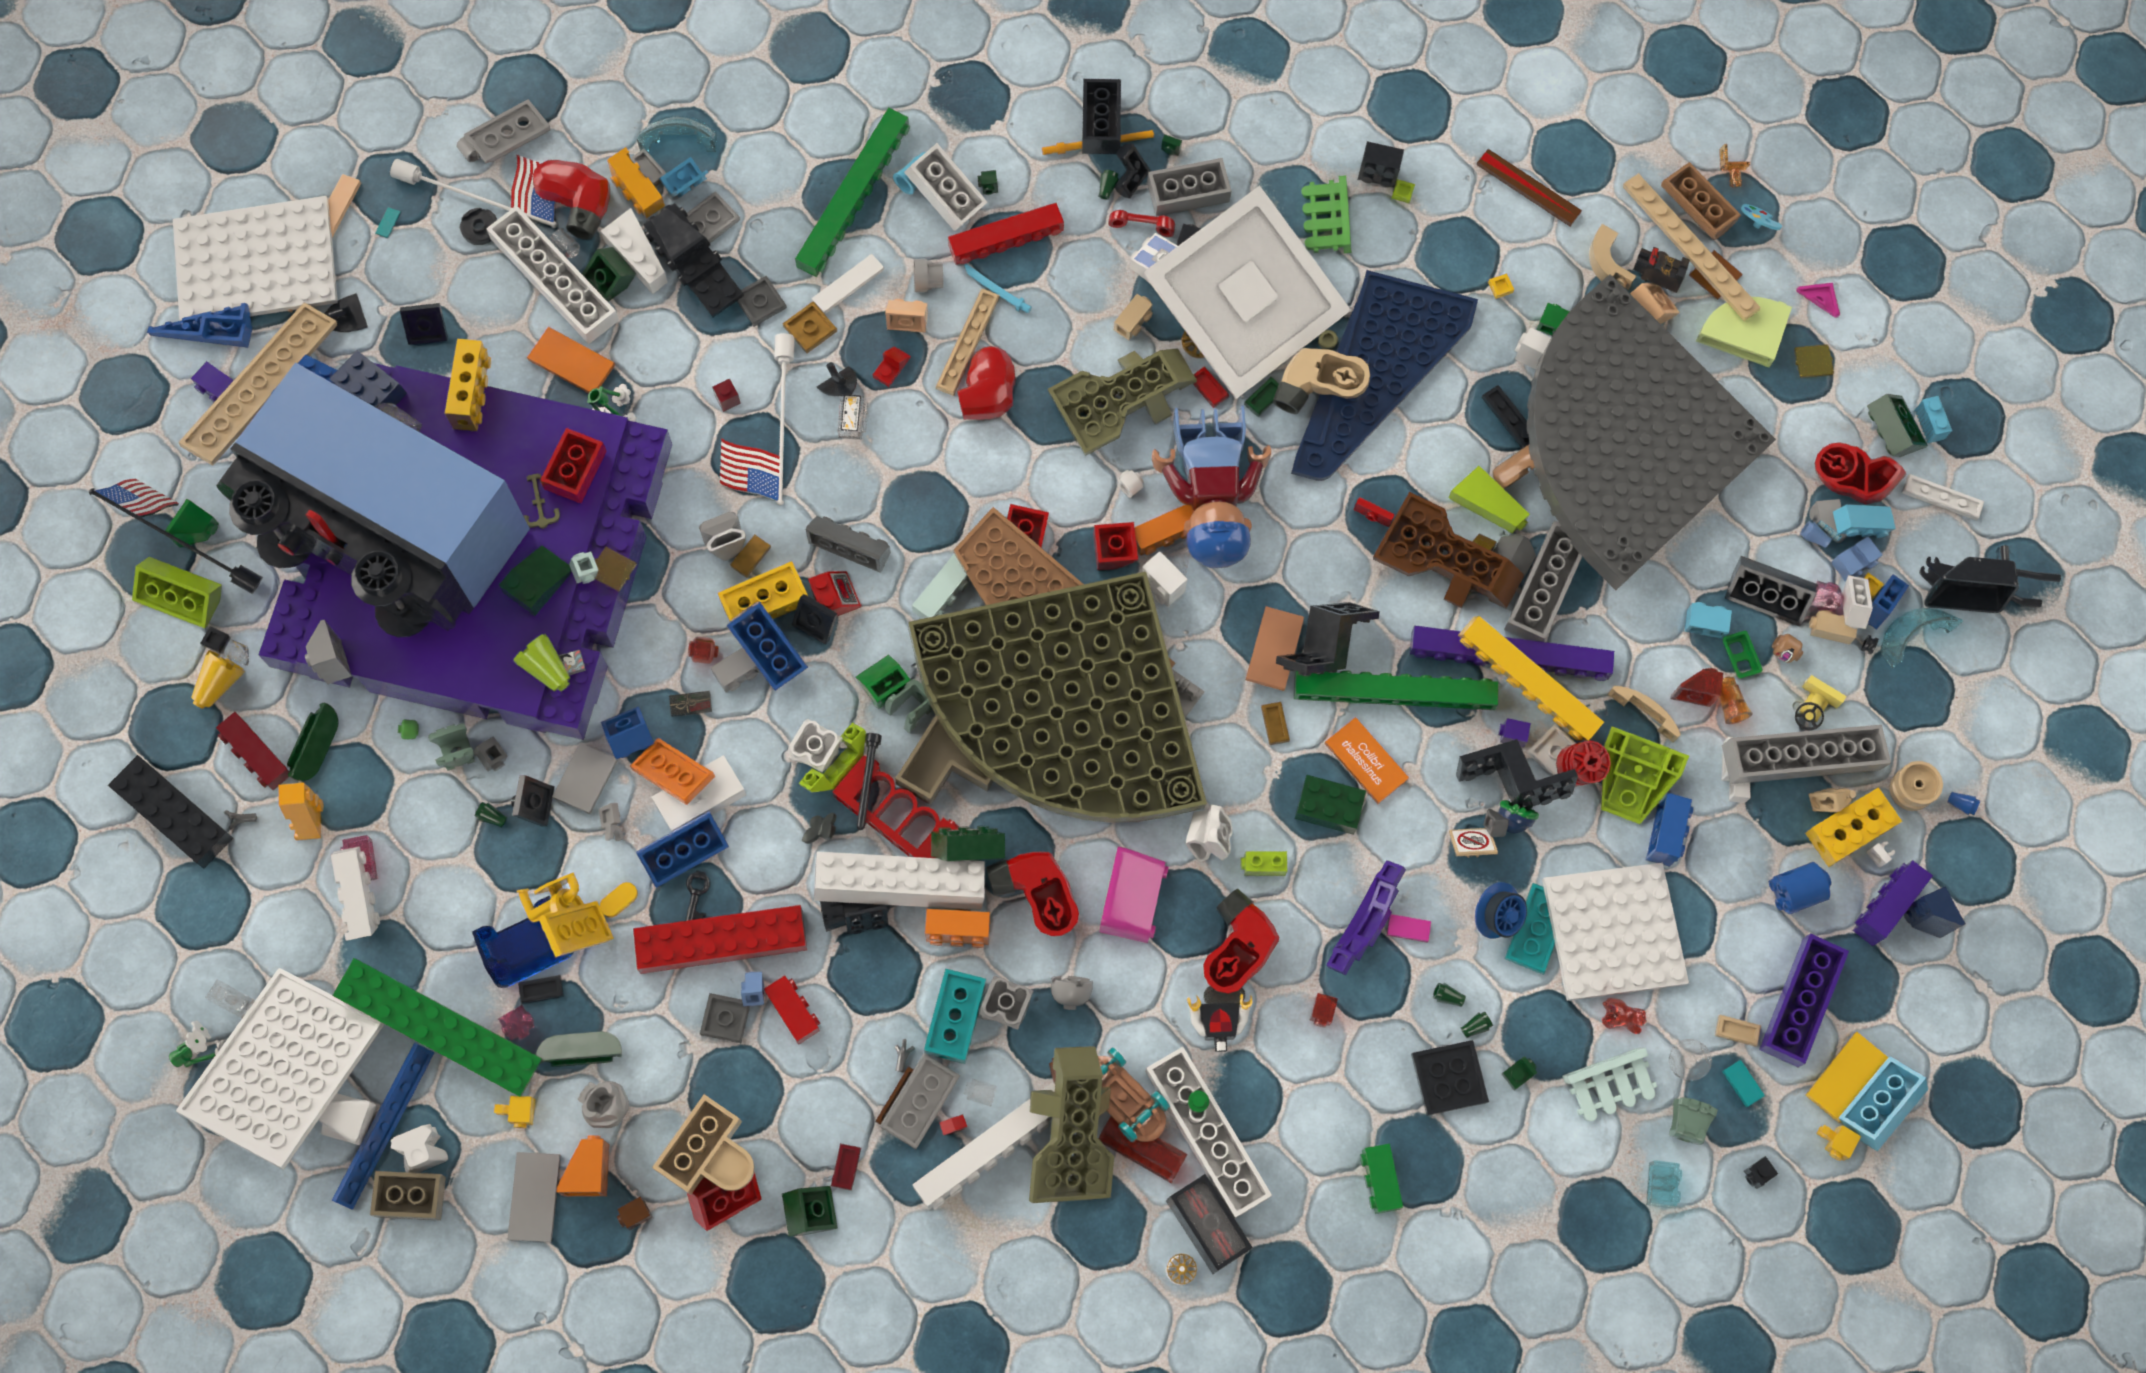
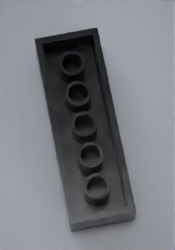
M139 755L108 784L114 792L203 869L233 839L228 832Z

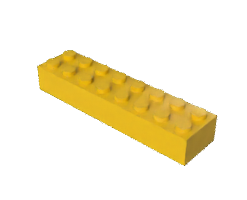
M1480 616L1473 617L1458 634L1461 638L1460 642L1468 649L1473 648L1477 651L1475 655L1483 662H1490L1492 664L1490 668L1499 675L1504 674L1507 677L1506 681L1512 687L1520 688L1523 691L1521 694L1526 699L1537 702V708L1544 714H1551L1554 717L1552 720L1558 726L1570 730L1568 734L1576 741H1589L1604 723L1603 720Z

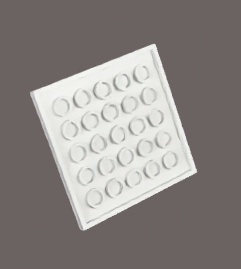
M1663 863L1553 876L1542 879L1567 1001L1689 984Z

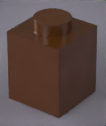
M641 1196L617 1209L620 1214L617 1216L622 1228L626 1226L629 1230L653 1218L645 1200Z

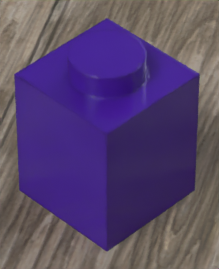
M1507 718L1499 726L1498 735L1501 736L1500 743L1518 739L1520 746L1524 748L1528 742L1531 723Z

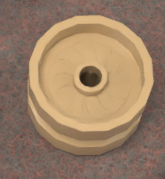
M1915 761L1905 765L1894 774L1889 785L1890 795L1894 802L1902 809L1909 811H1919L1938 799L1943 789L1942 776L1938 770L1930 763Z

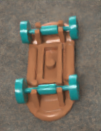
M1112 1047L1107 1052L1110 1057L1098 1056L1103 1074L1102 1087L1111 1088L1110 1104L1107 1112L1119 1124L1118 1128L1131 1142L1135 1139L1141 1142L1153 1141L1165 1129L1166 1116L1164 1111L1168 1110L1170 1105L1157 1091L1150 1095L1123 1068L1126 1060Z

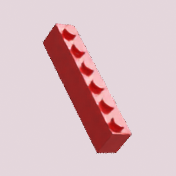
M1053 203L948 236V247L955 265L967 264L977 258H986L992 253H1002L1014 246L1020 247L1030 241H1039L1049 235H1058L1064 231V220L1057 203Z

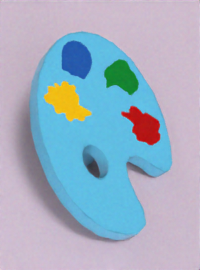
M1749 204L1742 205V212L1755 221L1754 227L1759 229L1763 225L1770 229L1781 230L1782 225L1771 220L1773 216L1768 212Z

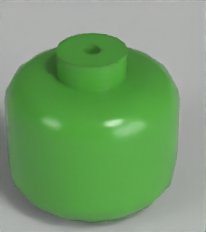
M404 719L401 725H398V733H401L402 739H415L418 736L419 724L416 720Z

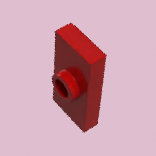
M1361 497L1358 498L1354 507V511L1365 515L1368 520L1372 522L1377 521L1387 527L1390 526L1394 518L1393 513Z

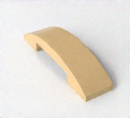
M1614 686L1608 693L1610 697L1623 706L1630 701L1660 723L1661 726L1657 731L1674 743L1681 735L1671 716L1648 696L1622 686Z

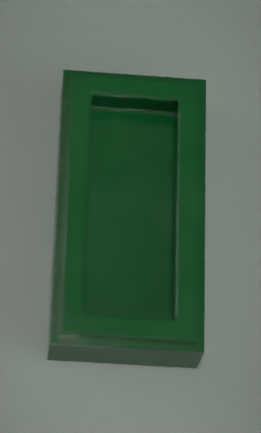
M1270 377L1244 402V405L1259 417L1273 404L1279 383Z

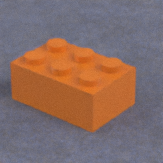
M927 909L925 937L926 942H930V945L941 946L942 943H951V946L963 947V944H972L974 948H984V945H989L990 912Z

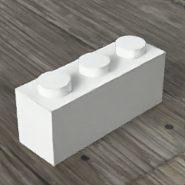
M1848 575L1841 595L1845 625L1854 629H1866L1873 609L1868 579Z

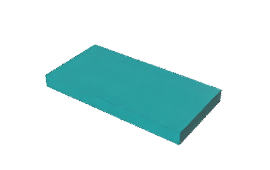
M1532 883L1526 898L1527 916L1525 923L1520 931L1512 937L1504 959L1544 975L1555 946L1544 887Z

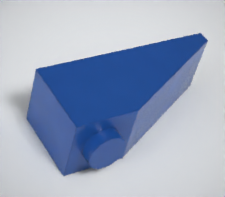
M1892 574L1872 600L1873 609L1868 625L1877 630L1891 614L1909 585Z

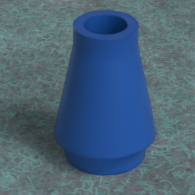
M1951 792L1947 803L1952 804L1967 815H1975L1981 800L1976 799V796Z

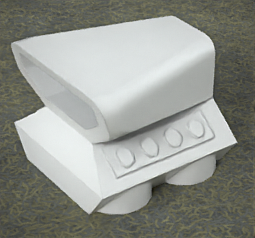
M806 719L790 743L787 754L791 755L790 760L808 764L823 772L834 763L839 755V746L843 738L834 731L820 726L817 722Z
M1211 805L1208 810L1193 812L1186 838V846L1199 862L1208 860L1211 853L1221 860H1224L1230 854L1231 846L1229 840L1232 836L1231 819L1221 806Z
M337 1093L319 1118V1121L323 1123L321 1134L361 1145L374 1120L377 1104Z
M431 1124L422 1125L390 1140L391 1149L404 1155L406 1173H420L448 1160L445 1150L434 1147L441 1136L438 1135L436 1127H432Z

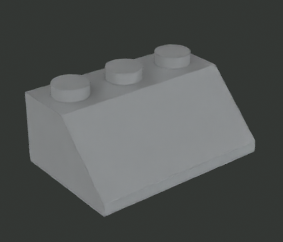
M325 619L321 620L306 645L308 654L305 655L308 666L312 667L314 673L317 672L319 679H323L327 684L352 675L341 639Z

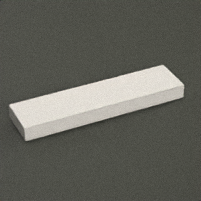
M871 254L812 298V302L826 314L884 271V267Z
M1911 474L1907 476L1902 490V494L1976 521L1980 517L1984 504L1982 500Z

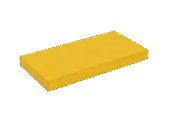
M1855 1032L1805 1095L1840 1123V1115L1889 1057L1860 1033Z

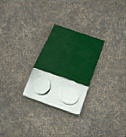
M540 546L515 566L501 581L499 587L505 595L536 616L570 576L572 570L569 564L544 546Z

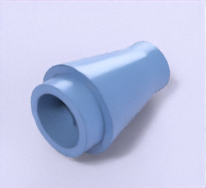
M1807 522L1800 532L1803 539L1821 545L1824 548L1832 540L1815 522Z

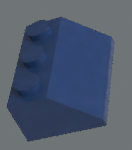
M1946 886L1919 898L1912 903L1904 914L1905 920L1911 924L1912 928L1938 938H1942L1966 924Z

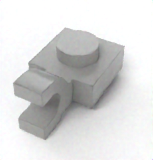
M610 803L600 808L601 828L606 829L605 840L614 839V836L615 841L623 840V832L617 827V824L621 823L618 803Z

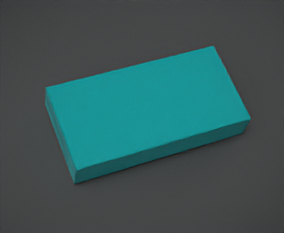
M1741 1060L1722 1071L1745 1107L1750 1106L1765 1096Z

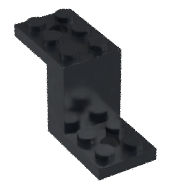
M1351 602L1310 606L1304 652L1279 655L1276 657V664L1283 666L1284 670L1299 671L1298 674L1302 676H1311V673L1324 674L1325 671L1336 673L1337 670L1346 669L1352 625L1357 624V621L1370 623V620L1379 619L1380 611Z
M1518 739L1459 756L1456 777L1460 782L1464 780L1471 781L1477 776L1483 774L1490 775L1497 771L1512 806L1518 804L1519 809L1524 807L1526 811L1536 805H1547L1556 799L1563 800L1573 795L1578 778L1575 769L1536 780Z

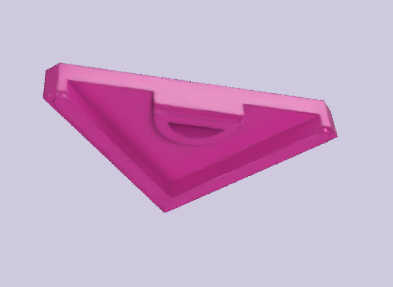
M1833 283L1797 287L1796 291L1835 318L1840 316Z

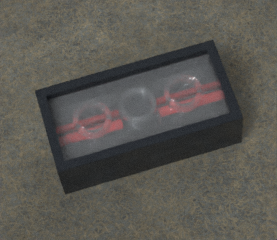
M1206 1174L1180 1189L1166 1200L1212 1274H1215L1253 1248Z

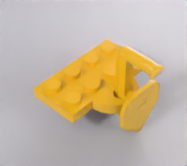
M574 872L534 890L535 895L548 891L551 894L549 901L534 908L529 897V888L517 890L529 920L532 922L540 921L555 957L614 939L598 901L584 904L577 895L579 884ZM567 883L569 884L570 889H562V886Z

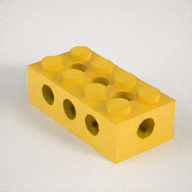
M457 339L445 415L453 429L477 431L478 424L482 423L481 406L485 404V394L483 393L484 387L488 386L487 369L491 368V357L488 356L487 348L479 340Z
M792 561L718 592L720 602L729 622L758 601L762 603L770 616L775 619L796 610L800 597L803 594L807 595ZM780 589H786L784 592H779ZM761 597H768L765 600H760ZM745 604L749 605L746 608H741Z
M1878 787L1815 825L1805 834L1826 865L1830 867L1900 824L1902 820Z

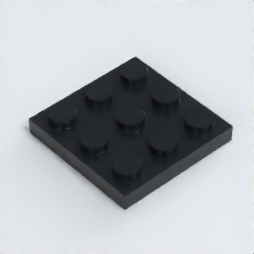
M1473 1040L1411 1053L1426 1116L1489 1102Z

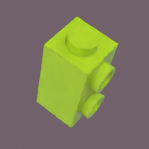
M1246 851L1244 857L1240 859V868L1244 870V876H1286L1288 872L1287 851Z

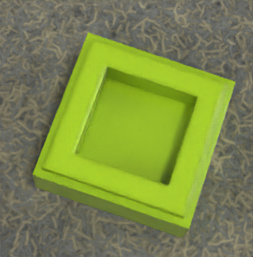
M1397 179L1391 199L1410 204L1415 184Z

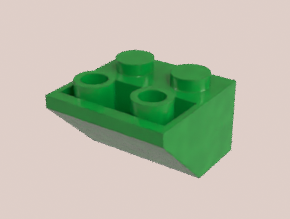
M889 654L855 676L878 709L885 705L892 694L897 695L905 689L906 684L911 681L900 664Z

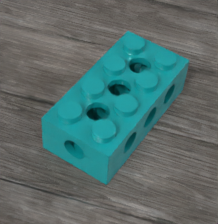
M945 968L924 1053L966 1064L986 987V978ZM963 992L967 996L963 1000H958L955 998V995ZM957 1012L961 1014V1018L954 1021L950 1019V1015ZM947 1033H954L956 1038L952 1041H947L944 1036Z

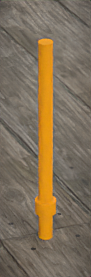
M1149 130L1121 135L1120 143L1154 138V132ZM1082 141L1066 144L1060 142L1053 146L1042 147V154H1065L1066 151L1082 149Z

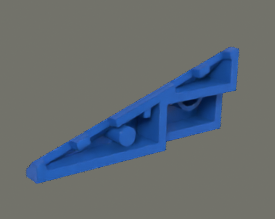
M241 303V306L234 308L225 307L221 311H209L182 318L181 321L165 322V325L157 327L148 326L147 333L150 336L248 348L252 334L249 305Z

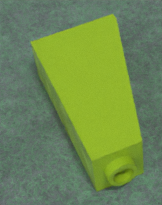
M1480 466L1476 467L1454 487L1448 497L1450 500L1512 534L1517 529L1521 531L1528 524L1527 519L1530 514Z

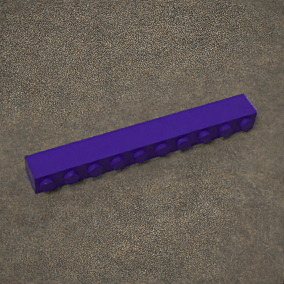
M1416 625L1412 629L1409 654L1417 658L1435 657L1434 659L1439 661L1451 659L1456 663L1474 662L1478 666L1492 665L1488 661L1483 662L1475 655L1477 651L1473 648L1468 649L1460 642L1461 638L1458 634L1461 631ZM1505 637L1545 672H1552L1557 676L1574 675V677L1579 679L1591 677L1597 681L1609 680L1613 674L1615 651Z

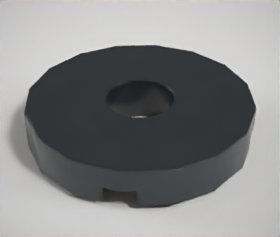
M474 208L466 212L461 218L462 221L459 227L463 238L474 245L490 243L492 240L486 228L497 221L496 215L492 211L482 208ZM477 223L484 224L482 229L477 230L474 228Z

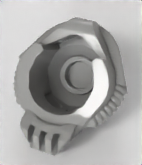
M605 1081L597 1085L589 1082L578 1097V1101L583 1104V1117L593 1128H612L618 1126L629 1110V1100L623 1086L616 1082Z

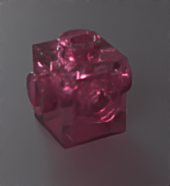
M1817 580V594L1812 605L1821 611L1835 612L1837 606L1840 607L1844 599L1841 588L1835 583H1824Z
M523 1005L498 1018L502 1025V1032L510 1040L517 1037L519 1040L531 1034L529 1030L534 1027L533 1017L529 1012H526Z

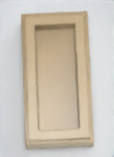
M1719 1015L1715 1036L1756 1047L1758 1046L1761 1025Z

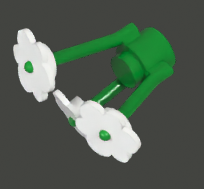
M621 384L619 388L616 387L614 391L605 389L602 386L599 389L595 388L590 391L587 403L593 407L592 410L622 416L608 405L609 399L607 394L613 395L612 401L617 403L619 407L623 406V404H628L630 401L629 395L631 391L627 389L625 384ZM633 412L623 416L628 417V420L633 422L637 419Z
M199 1021L191 1022L193 1032L186 1034L187 1040L169 1054V1059L175 1067L179 1068L184 1065L187 1068L192 1064L214 1058L225 1042H217L215 1053L191 1059L193 1056L191 1049L195 1053L206 1051V1039L209 1040L211 1038L208 1030Z

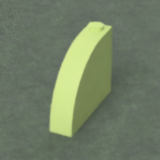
M1752 297L1760 306V311L1745 321L1741 319L1728 303L1718 307L1708 317L1698 334L1696 342L1770 367L1775 360L1792 307L1784 302H1777L1762 297Z

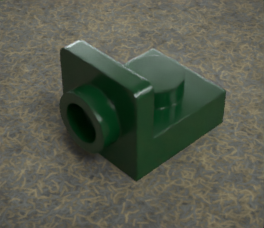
M1524 1056L1501 1074L1515 1091L1537 1074L1535 1070L1537 1067L1530 1058L1527 1059Z

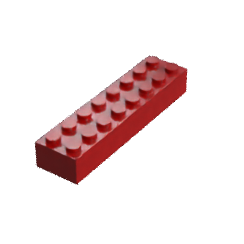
M801 905L633 928L636 964L640 974L807 951Z

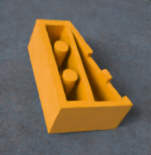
M626 147L607 159L612 175L610 178L612 183L623 190L621 192L627 201L631 200L634 203L633 207L639 215L642 213L647 219L665 206L663 197L650 179L646 178L639 170V164L632 162Z
M305 783L278 785L279 807L285 819L291 820L292 824H289L290 830H295V840L321 838L323 800Z

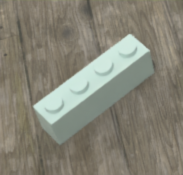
M953 554L913 603V612L922 619L943 615L947 606L951 607L955 602L958 592H963L968 586L969 577L955 554Z

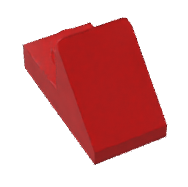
M895 346L883 353V361L873 373V378L890 387L911 356Z

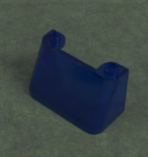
M550 895L538 900L534 904V908L551 899ZM529 918L498 932L492 926H482L472 931L483 965L494 984L499 988H506L567 960L574 953L555 957L540 921L532 922Z

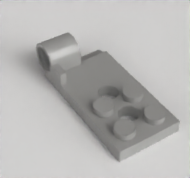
M528 99L465 133L456 146L468 162H475L480 157L485 163L494 162L550 131V125ZM521 121L528 122V125L521 126L518 123ZM504 130L512 131L509 135H505L502 132Z

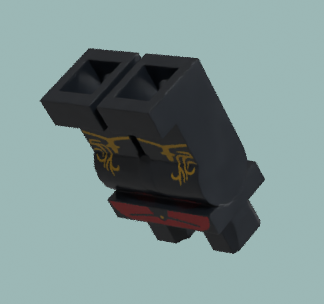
M1653 247L1652 251L1641 248L1633 270L1642 273V280L1646 281L1648 279L1656 285L1677 293L1685 278L1690 259L1683 257L1681 261L1669 257L1663 251H1658L1659 248Z

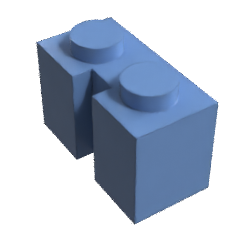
M1866 537L1853 547L1839 554L1831 564L1846 582L1848 575L1860 577L1864 569L1868 568L1871 570L1877 566L1882 553L1872 540Z

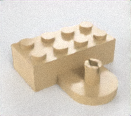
M705 1094L652 1167L690 1195L703 1177H706L727 1191L742 1189L751 1181L755 1169L751 1155L741 1146L730 1140L742 1121Z

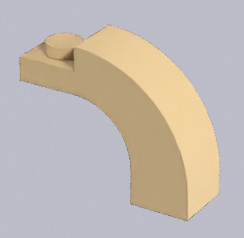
M1602 224L1589 250L1592 270L1600 281H1603L1611 274L1625 289L1629 290L1636 275L1616 264L1610 253V248L1619 233Z

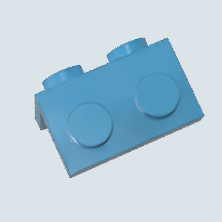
M690 157L663 175L659 180L672 198L676 195L680 198L691 190L689 186L693 185L695 188L707 179L705 175L709 172L707 170L701 172Z

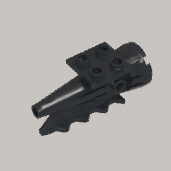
M820 901L826 932L846 925L847 934H860L864 930L884 928L888 925L887 913L889 910L899 906Z

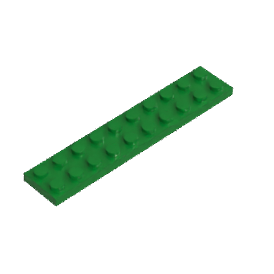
M353 958L332 995L519 1097L523 1095L543 1059L357 958Z

